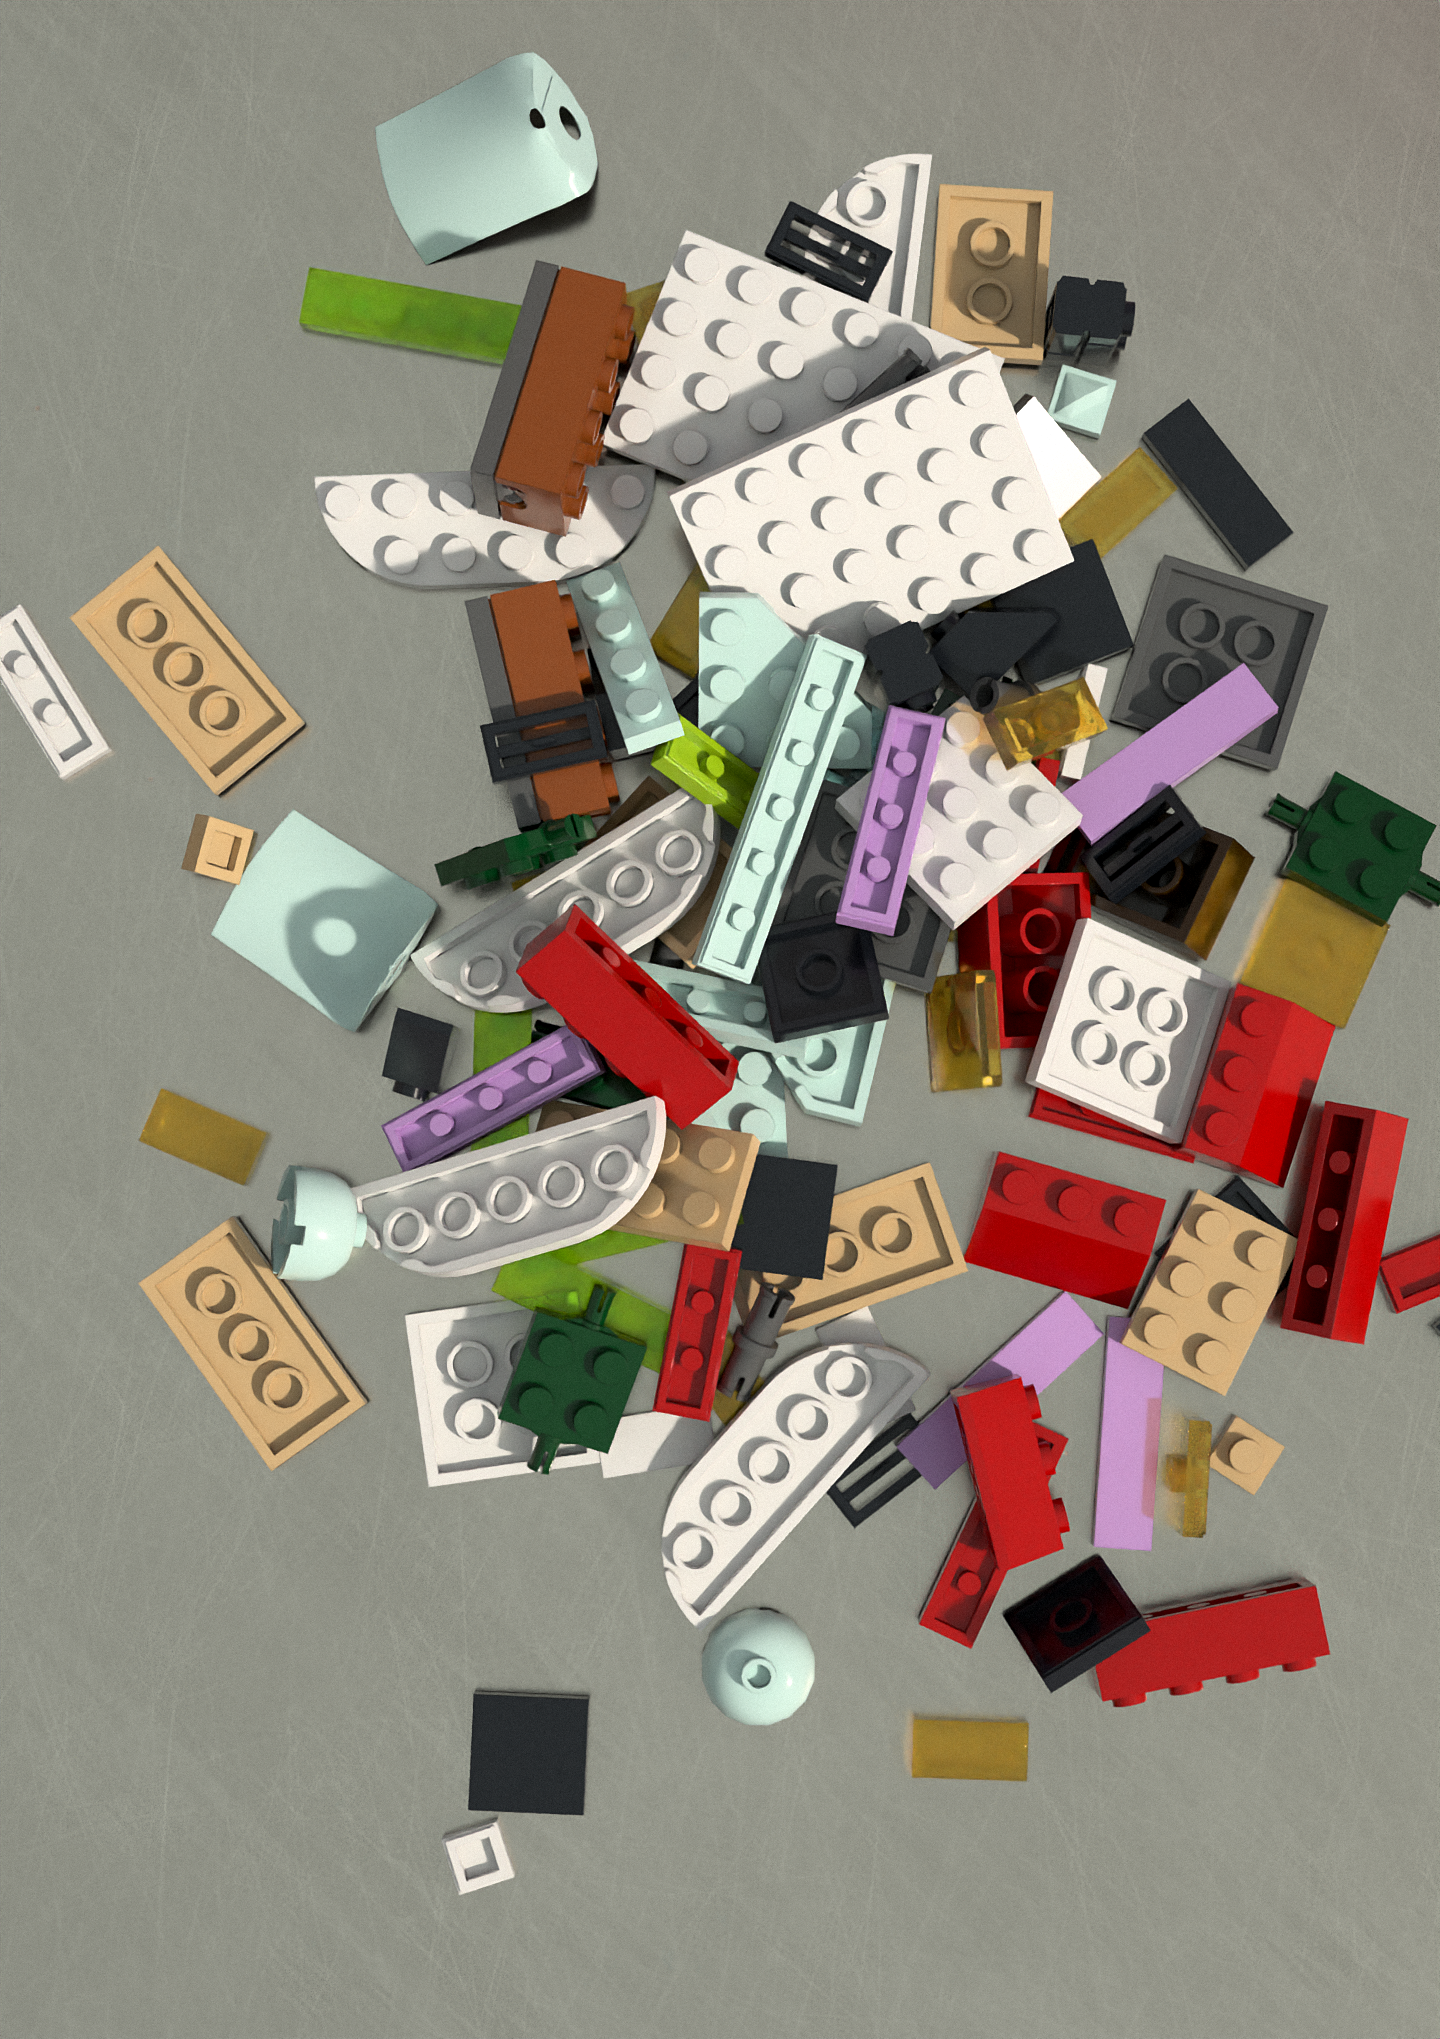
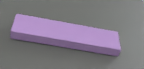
M1244 663L1062 792L1083 815L1081 824L1077 828L1091 846L1094 845L1167 786L1175 787L1277 714L1279 707Z
M891 705L888 706L836 915V923L894 936L946 718Z
M565 1025L386 1122L381 1127L402 1171L405 1172L442 1161L607 1071L596 1048L587 1039H581L574 1035Z
M1062 1291L958 1388L1018 1374L1022 1378L1023 1386L1034 1384L1036 1393L1039 1395L1104 1333L1066 1291ZM951 1394L895 1445L935 1490L967 1461Z
M1107 1316L1092 1545L1093 1547L1151 1551L1164 1365L1119 1343L1131 1317Z

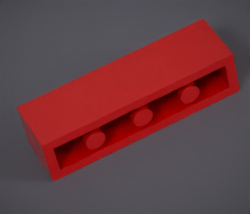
M576 904L571 906L526 945L515 971L521 977L526 989L536 998L545 999L563 1016L566 1026L574 1035L581 1039H587L603 1054L608 1066L615 1074L622 1078H628L645 1094L646 1098L656 1096L665 1101L666 1117H669L681 1130L732 1090L739 1061Z
M1325 1101L1280 1328L1364 1345L1409 1118L1376 1109Z
M1307 1579L1140 1613L1151 1631L1091 1669L1096 1693L1102 1702L1112 1700L1113 1707H1127L1147 1701V1692L1168 1688L1170 1695H1185L1204 1689L1202 1681L1225 1676L1226 1683L1235 1684L1259 1678V1669L1281 1665L1283 1672L1301 1671L1315 1667L1317 1665L1316 1657L1330 1655L1316 1585Z

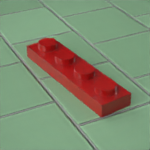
M1032 1421L1037 1442L1048 1441L1056 1468L1069 1438ZM1051 1476L1046 1477L1047 1483H1049ZM976 1497L918 1619L919 1625L972 1649L1008 1571L999 1572L991 1559Z

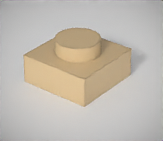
M196 814L181 869L239 885L254 830L211 816Z
M1233 1414L1203 1463L1252 1495H1255L1285 1447Z

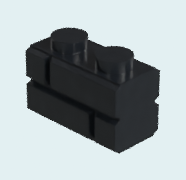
M1062 276L1056 283L1046 310L1043 351L1045 359L1071 362L1073 357H1077L1079 363L1104 366L1107 360H1110L1115 349L1124 350L1127 337L1132 335L1135 317V302L1126 301L1127 288H1125L1124 283L1097 279L1095 284L1091 285L1089 278Z
M910 620L868 639L867 644L864 646L863 654L867 655L863 670L870 685H876L874 694L885 716L889 705L926 713L934 708L933 703L938 701L935 693L943 679V675L933 654H926L929 645L918 622H911Z

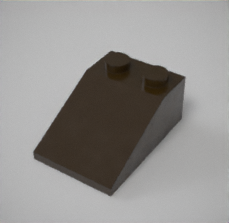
M1165 812L1101 862L1100 866L1102 868L1107 866L1126 851L1133 841L1142 834L1149 833L1172 814ZM1202 826L1207 834L1115 904L1106 896L1079 858L1091 845L1079 829L1075 828L1056 844L1043 873L1089 872L1092 911L1158 942L1207 961L1255 857L1234 838Z

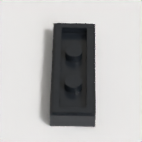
M1189 398L1143 433L1142 438L1245 570L1294 533Z

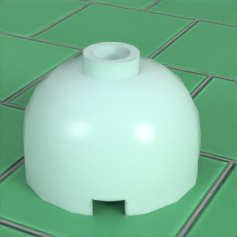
M288 1165L283 1174L277 1195V1200L284 1201L280 1220L277 1221L273 1218L271 1238L273 1274H278V1279L319 1281L335 1275L349 1260L353 1247L362 1248L366 1237L367 1217L366 1214L357 1213L354 1193L348 1184L335 1174L317 1168Z
M747 1608L727 1616L710 1633L702 1653V1681L710 1701L726 1717L745 1725H771L790 1717L807 1700L815 1681V1655L806 1633L790 1617L771 1610Z

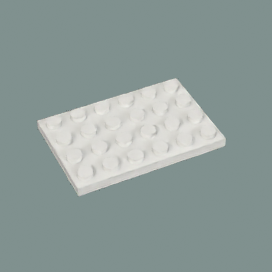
M686 230L605 429L603 447L689 482L838 414L894 363L907 348H910L923 361L921 365L927 366L930 371L980 348ZM992 354L1000 373L1005 358Z
M987 347L974 351L667 491V495L710 592L759 593L775 609L774 612L797 635L800 634L806 641L809 635L817 634L860 653H863L868 639L911 620V622H918L921 630L943 621L953 610L959 614L1074 561L992 353Z

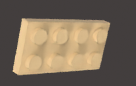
M156 546L69 617L217 796L305 724L159 546Z
M551 1101L543 1106L535 1132L600 1113L607 1109ZM666 1119L663 1151L648 1188L634 1207L608 1230L730 1251L760 1141L751 1133L691 1123L681 1130L672 1120Z
M930 1162L834 1195L823 1280L739 1269L733 1298L743 1326L763 1282L774 1284V1293H777L780 1286L795 1296V1301L790 1306L776 1337L779 1338L967 1272L968 1269Z
M236 1216L227 1219L138 1283L271 1471L368 1403L281 1279L277 1278V1274H273L271 1265Z

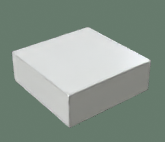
M498 1818L442 1837V1843L459 1895L514 1878L515 1871Z

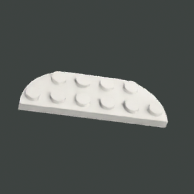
M903 154L888 157L863 167V171L847 180L837 190L835 189L818 212L819 215L893 251L880 281L872 293L869 304L908 320H912L932 154ZM810 230L809 238L872 268L875 260L821 233ZM805 251V258L863 286L865 280Z
M646 464L597 466L596 468L588 466L583 485L589 487L585 510L580 520L571 519L566 537L504 521L502 516L500 519L478 514L470 471L314 477L319 508L333 537L351 558L375 576L397 585L417 589L530 586L551 580H556L557 584L566 583V580L601 569L612 562V559L627 546L635 534L637 535L647 517L654 494L656 468Z
M680 788L577 852V856L565 859L411 954L410 957L418 970L432 985L452 1000L464 1006L486 1012L509 1013L535 1008L548 1003L545 999H538L533 996L524 986L521 977L515 972L526 945L574 904L627 954L655 939L685 916L701 896L709 882L719 852L721 837L720 816L715 812L712 804H703L689 792Z
M652 1096L350 1188L356 1198L357 1213L366 1214L367 1217L365 1239L373 1248L378 1249L390 1260L404 1268L419 1274L446 1278L474 1274L591 1239L622 1219L648 1188L660 1162L666 1133L665 1101Z
M843 1342L815 1348L797 1356L779 1368L695 1460L678 1482L667 1505L662 1528V1557L667 1583L674 1599L689 1621L700 1632L931 1375L929 1369L902 1352L878 1344Z

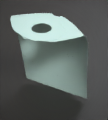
M534 52L522 53L506 58L458 85L375 127L382 176L389 199L399 222L426 265L583 195L593 186L597 172V153L587 116L562 78L543 58ZM561 106L567 108L575 118L580 134L578 140L572 138L565 130L559 115ZM536 108L541 113L545 123L544 128L538 129L533 127L529 116L531 109Z
M293 809L246 867L240 884L236 885L211 935L258 966L333 1022L355 1032L408 963L410 955L413 954L434 916L438 904L419 887L372 860ZM402 960L401 964L399 965V967L397 968V970H396L395 973L393 974V971L395 970V968L397 967V965L399 964V962Z

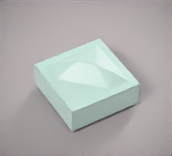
M1062 364L1047 413L1059 427L1099 438L1117 381Z

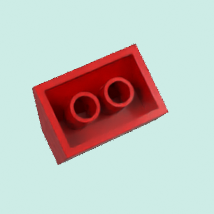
M1089 872L1020 874L957 927L964 1052L1036 1048L1076 921L1084 918L1091 919Z
M1239 983L1232 986L1224 1005L1182 1142L1175 1144L1174 1152L1283 1189L1335 1026L1292 1001Z
M993 1151L963 1257L965 1262L1128 1309L1151 1256L1166 1200L1000 1151Z
M1013 1374L950 1390L991 1559L999 1572L1013 1569L1064 1549L1060 1534L1070 1532V1527L1062 1498L1051 1499L1046 1477L1056 1475L1048 1441L1037 1442L1032 1420L1042 1418L1034 1384L1023 1386L1021 1376Z

